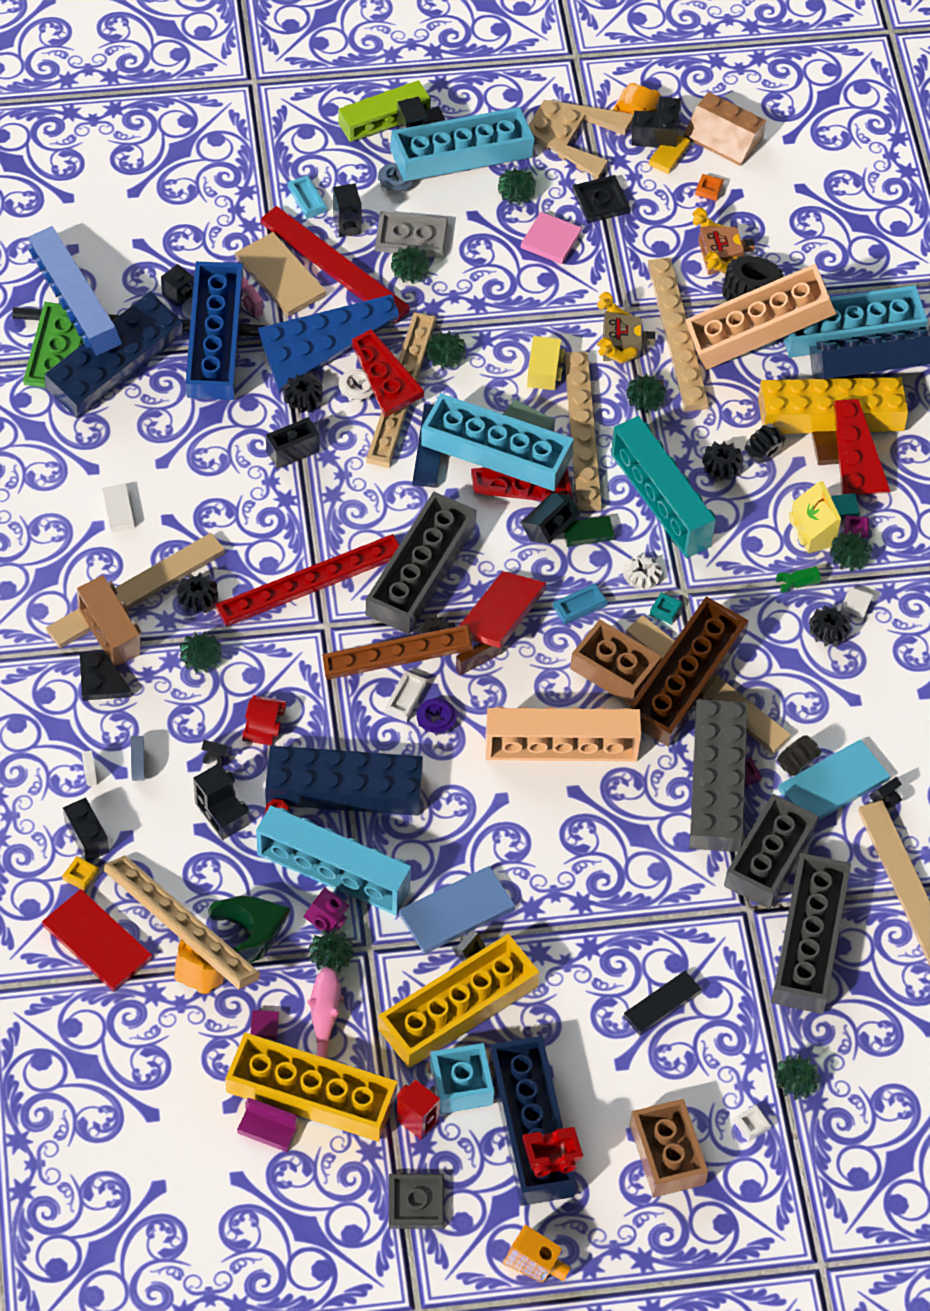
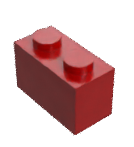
M415 1079L409 1086L407 1084L404 1085L397 1094V1121L422 1140L439 1122L440 1098Z

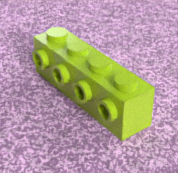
M417 80L338 108V124L349 142L396 126L398 101L419 96L424 109L431 108V98L421 82Z

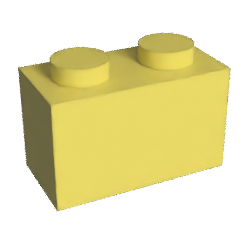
M533 336L527 387L555 390L556 381L561 382L562 367H558V363H563L565 349H560L561 339Z

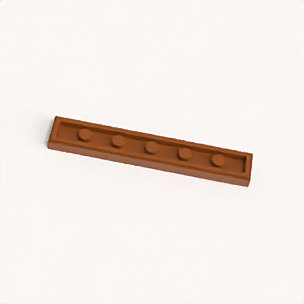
M467 624L322 654L325 677L327 680L472 651L473 644L470 627Z

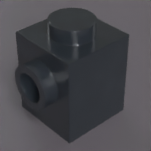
M179 264L161 276L162 295L177 307L193 296L194 277Z

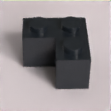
M419 96L397 102V129L446 121L440 106L424 109Z
M659 97L657 112L634 110L632 146L659 148L660 145L676 147L681 119V98Z
M218 763L193 777L194 799L196 806L220 838L224 840L249 826L248 815L250 811L244 801L239 802L236 798L233 786L235 779L228 769L224 770L221 764Z

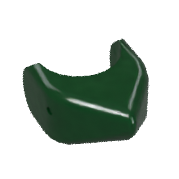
M247 895L215 901L208 909L210 919L215 921L228 920L244 929L248 935V940L239 944L233 950L248 963L260 960L267 953L291 912V909L287 906Z

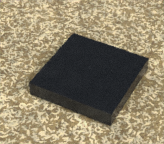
M615 175L572 185V191L587 224L630 213L631 208Z

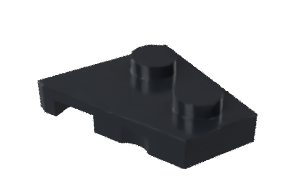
M105 651L80 653L82 701L131 697L129 686Z

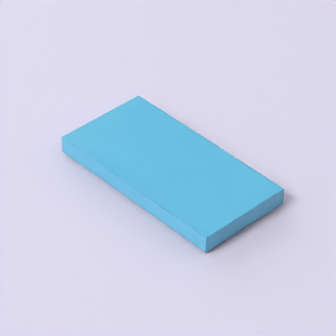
M859 739L779 784L778 790L787 801L818 815L819 821L889 781L890 775L863 741Z

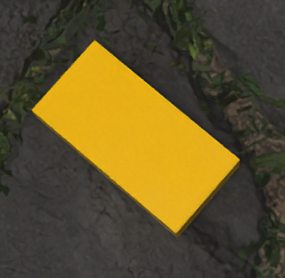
M678 135L676 147L660 145L650 158L649 165L669 174L689 147L690 140Z

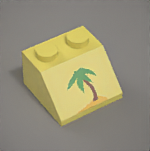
M820 481L793 501L792 510L789 512L790 523L796 527L799 542L805 546L807 553L835 547L841 522L839 513L824 482Z

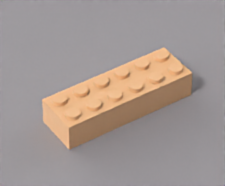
M813 264L686 319V323L698 356L707 370L836 314L822 276L816 264Z
M500 706L487 708L485 730L486 760L637 762L641 739L640 709H606L603 707L596 709H581L579 707L570 709H556L554 707L537 709L529 707L504 708Z

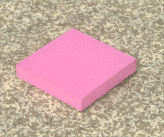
M540 212L521 242V248L563 264L579 238L582 228Z

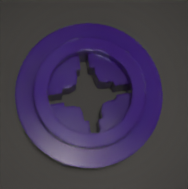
M439 698L426 700L419 706L416 713L418 726L422 727L426 733L432 732L436 736L442 732L447 734L451 727L454 728L457 718L453 705ZM441 712V720L437 719L432 723V716H436Z

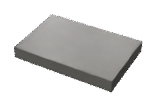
M380 211L375 251L443 258L448 218Z

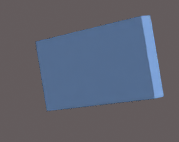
M487 866L399 909L398 914L425 955L470 931L514 911L515 905L490 866Z

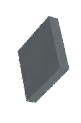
M389 1174V1229H444V1174Z

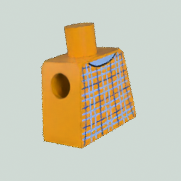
M524 1225L502 1263L539 1282H544L549 1274L564 1281L571 1269L570 1265L557 1259L562 1248L527 1225Z

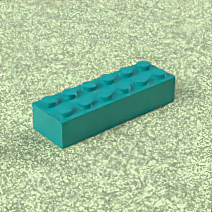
M638 415L614 426L611 456L687 559L710 548L716 517L713 511L707 509L704 505L701 495L693 490L688 477L685 474L682 475L674 458L669 457L665 452L662 442L654 437L649 424L644 423Z

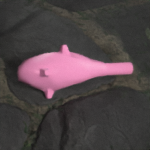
M326 967L317 975L311 997L307 1000L308 1005L311 1007V1020L316 1035V1055L327 1058L331 1031L338 1018L340 1001H344V997L341 995V984L338 975L333 969Z

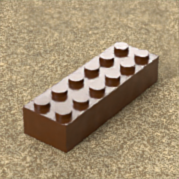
M707 596L704 598L629 706L631 709H640L642 732L668 747L671 745L695 710L697 699L701 700L745 637L749 620Z

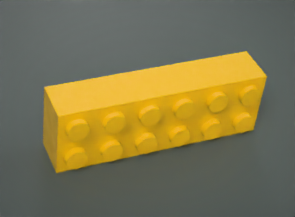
M902 377L761 380L758 403L762 426L772 423L783 434L836 431L833 402L835 400L859 399L870 432L904 431L908 409Z
M508 933L379 1014L378 1030L407 1068L410 1069L429 1057L431 1051L440 1050L537 988L540 972Z
M245 1032L225 1078L226 1093L245 1099L249 1097L294 1115L377 1142L380 1141L397 1096V1081Z

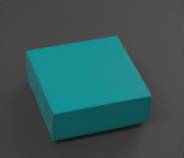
M855 493L831 496L841 519H844L845 515H860Z
M661 592L651 607L649 615L672 624L681 610L683 602Z

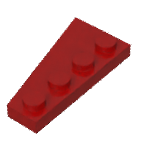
M372 329L352 339V347L385 418L424 397V390Z
M859 399L835 400L833 406L841 495L855 493V495L890 493L891 491Z
M485 467L471 469L474 494L543 501L551 493L565 494L572 497L567 468L555 491Z

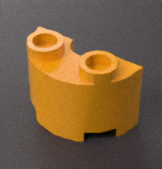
M629 83L623 89L613 111L634 114V110L657 112L658 101L661 95L657 90H650L636 83Z
M182 939L180 940L175 963V980L188 987L197 989L202 994H208L212 992L213 988L222 985L224 976Z

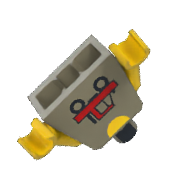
M603 292L599 296L600 301L597 302V307L601 310L606 308L607 311L604 313L603 338L597 343V346L601 347L598 353L600 356H603V361L615 360L623 364L632 359L639 358L642 345H655L656 332L642 331V319L640 317H635L625 312L613 303V296L609 292Z

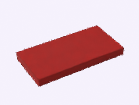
M502 571L459 626L469 625L473 641L501 648L546 591V582Z
M82 889L78 890L42 921V926L113 992L153 959L152 954Z

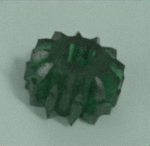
M514 167L513 171L506 169L504 174L500 175L498 191L501 194L502 200H508L509 204L517 202L520 205L521 201L528 203L530 198L534 197L536 181L533 178L532 172H526L524 168L517 170Z
M407 245L406 249L399 247L398 251L393 253L391 269L394 272L395 279L401 278L403 283L408 280L413 284L415 280L421 282L423 276H427L430 259L425 250L419 251L418 245L415 248H410Z
M450 330L447 334L439 331L438 336L431 335L430 341L426 344L428 361H432L433 367L440 365L442 370L447 366L453 369L454 365L460 366L462 359L466 355L464 339H460L458 333L451 335Z
M647 372L644 377L637 374L635 380H630L626 391L630 406H636L637 411L644 409L646 414L649 409L656 412L658 406H663L667 394L663 380H657L656 375L649 377Z
M851 530L847 535L841 532L838 538L834 537L830 549V557H833V564H840L841 570L847 567L850 572L854 570V567L861 570L864 564L867 565L872 552L868 538H861V532L855 535Z
M195 631L193 637L186 636L185 642L180 645V660L182 663H185L187 670L194 668L197 674L200 669H203L207 674L208 667L216 669L217 662L221 661L222 649L215 635L208 637L206 631L202 635H198Z
M334 928L330 934L323 929L321 937L314 935L313 943L309 945L310 961L316 963L318 971L326 967L335 969L340 973L341 966L348 967L350 965L349 959H352L354 951L351 949V939H346L344 932L337 935Z
M799 1053L796 1055V1059H793L788 1054L785 1061L780 1060L778 1063V1070L775 1071L774 1078L778 1080L776 1083L777 1089H784V1097L791 1093L794 1100L798 1099L799 1094L806 1099L809 1097L810 1092H816L817 1083L820 1082V1074L817 1073L818 1064L810 1065V1057L802 1060Z

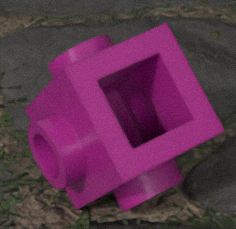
M324 887L303 917L317 929L329 935L334 927L339 930L348 918L344 913L350 905Z

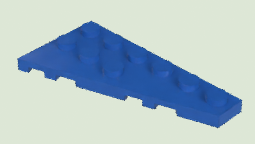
M392 294L258 328V335L278 393L283 391L284 384H287L289 377L295 379L296 374L304 376L312 370L319 369L346 352V349L352 346L353 338L370 329L376 333L397 320L399 312Z

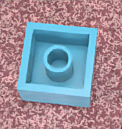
M484 1043L431 1051L430 1069L436 1096L440 1098V1114L493 1105L494 1089Z

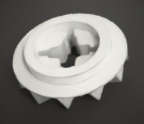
M363 369L349 370L339 379L341 394L348 397L349 401L357 399L360 402L364 398L369 400L370 395L374 394ZM353 383L358 386L362 384V390L357 387L353 389Z
M645 553L638 557L634 554L633 558L627 560L623 567L624 578L635 588L648 589L654 587L662 577L661 563H657L654 557H646ZM639 566L647 569V576L642 571H639Z

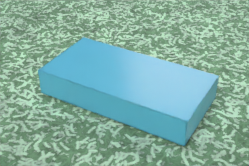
M308 175L287 182L289 191L306 219L327 212L325 202Z

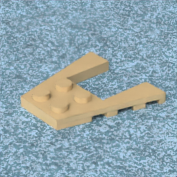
M543 100L528 126L535 138L534 142L547 150L549 148L558 153L559 158L564 161L566 159L571 161L578 170L583 173L585 171L588 172L596 180L602 176L607 167L608 160L569 146L583 121L625 135L633 122L634 114Z

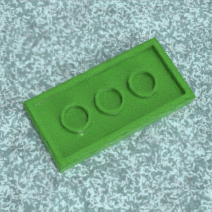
M44 301L23 379L24 385L45 388V373L83 344L81 336L77 334L73 323L70 322L66 311L62 309L59 303Z

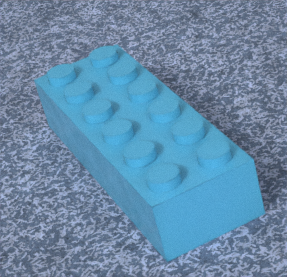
M520 107L392 130L390 151L405 182L532 158L535 138Z
M916 285L830 297L836 311L835 315L784 336L783 340L788 356L792 358L810 355L809 347L816 346L818 341L830 340V343H839L840 338L846 337L861 340V336L867 334L884 336V332L889 331L907 333V329L910 328L926 330L928 320Z
M440 393L421 428L422 446L552 491L556 490L573 457L574 438Z
M270 805L256 829L258 856L397 916L399 909H401L410 892L411 866L405 861L386 856L378 849H370L363 846L353 838L347 839L330 828L324 829L307 818L296 817L284 808H276Z

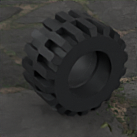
M746 255V257L740 256L737 259L731 260V263L727 265L722 295L726 301H730L783 278V271L781 268H778V265L770 262L768 259Z

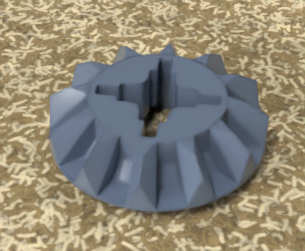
M396 163L387 164L378 172L380 186L386 187L387 191L395 190L398 193L399 190L406 192L413 185L414 180L403 181ZM394 174H396V177L399 180L398 182L394 181Z

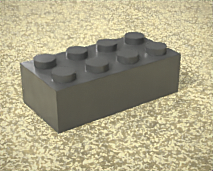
M772 794L728 868L724 887L770 909L798 862L800 853H803L813 836L819 816Z

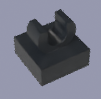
M203 740L201 750L208 751L203 757V763L208 764L210 757L216 756V764L220 763L223 766V756L230 757L233 747L210 740Z
M896 776L872 792L869 797L873 803L883 798L885 806L890 809L902 801L901 796L895 791L902 783Z
M470 931L467 936H461L460 944L452 947L454 953L462 962L486 948L479 933Z

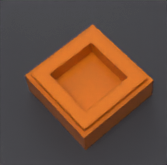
M702 174L695 195L717 201L724 180Z

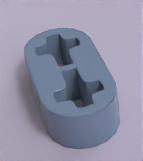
M131 736L132 781L145 780L144 736Z

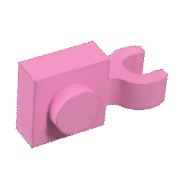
M244 278L242 303L247 311H251L254 317L257 318L263 315V299L252 284L249 285L248 280Z

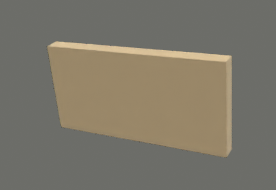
M274 232L235 252V258L240 263H243V267L288 317L326 296V290Z

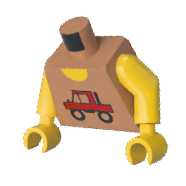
M698 207L692 213L695 216L693 224L696 226L701 225L698 243L708 275L719 272L726 274L727 265L731 263V260L737 259L740 256L744 257L746 252H754L753 238L741 239L738 228L715 223L707 217V212L701 207Z

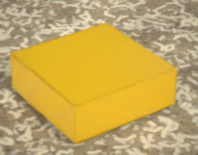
M76 856L62 877L64 881L86 891L98 874L99 868Z

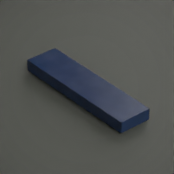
M424 404L421 428L434 405ZM420 428L412 485L436 488L441 452L422 446Z

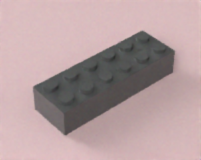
M433 491L368 594L365 615L410 634L474 531L477 510Z
M699 699L696 701L689 849L738 852L741 848L747 702Z
M800 853L772 994V1004L823 1014L829 991L851 863Z

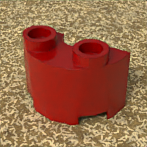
M253 695L247 706L245 715L247 721L242 741L272 745L274 737H279L281 722L277 721L280 716L285 715L287 702Z
M575 1127L556 1129L550 1134H541V1132L523 1134L522 1140L531 1169L536 1177H544L556 1171H561V1173L572 1172L577 1168L576 1163L583 1157Z

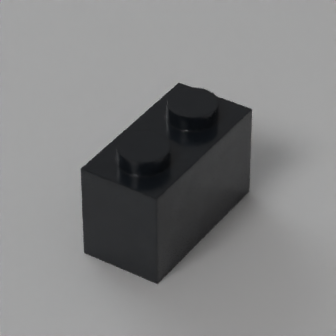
M355 183L333 187V219L339 237L361 234L362 203Z
M309 417L266 434V452L277 469L320 451V434Z
M551 493L520 523L530 541L550 544L580 513L570 495Z
M86 797L62 807L64 823L84 860L89 862L109 853L108 837Z

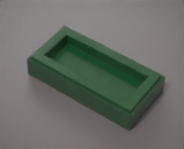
M610 516L576 520L563 531L567 547L612 541L615 536Z

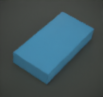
M595 583L553 602V608L564 625L606 607L608 601Z

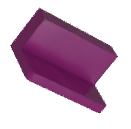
M248 1097L245 1102L246 1111L237 1128V1134L288 1152L298 1130V1116Z

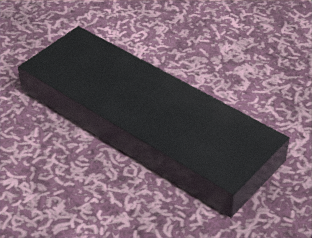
M683 971L624 1012L623 1017L641 1036L701 994L702 989L686 971Z

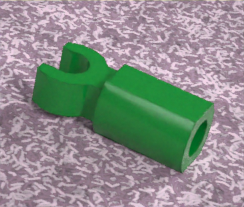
M816 566L794 571L792 574L786 572L779 573L776 576V582H786V584L781 585L780 592L787 593L793 587L801 588L820 583L821 575Z

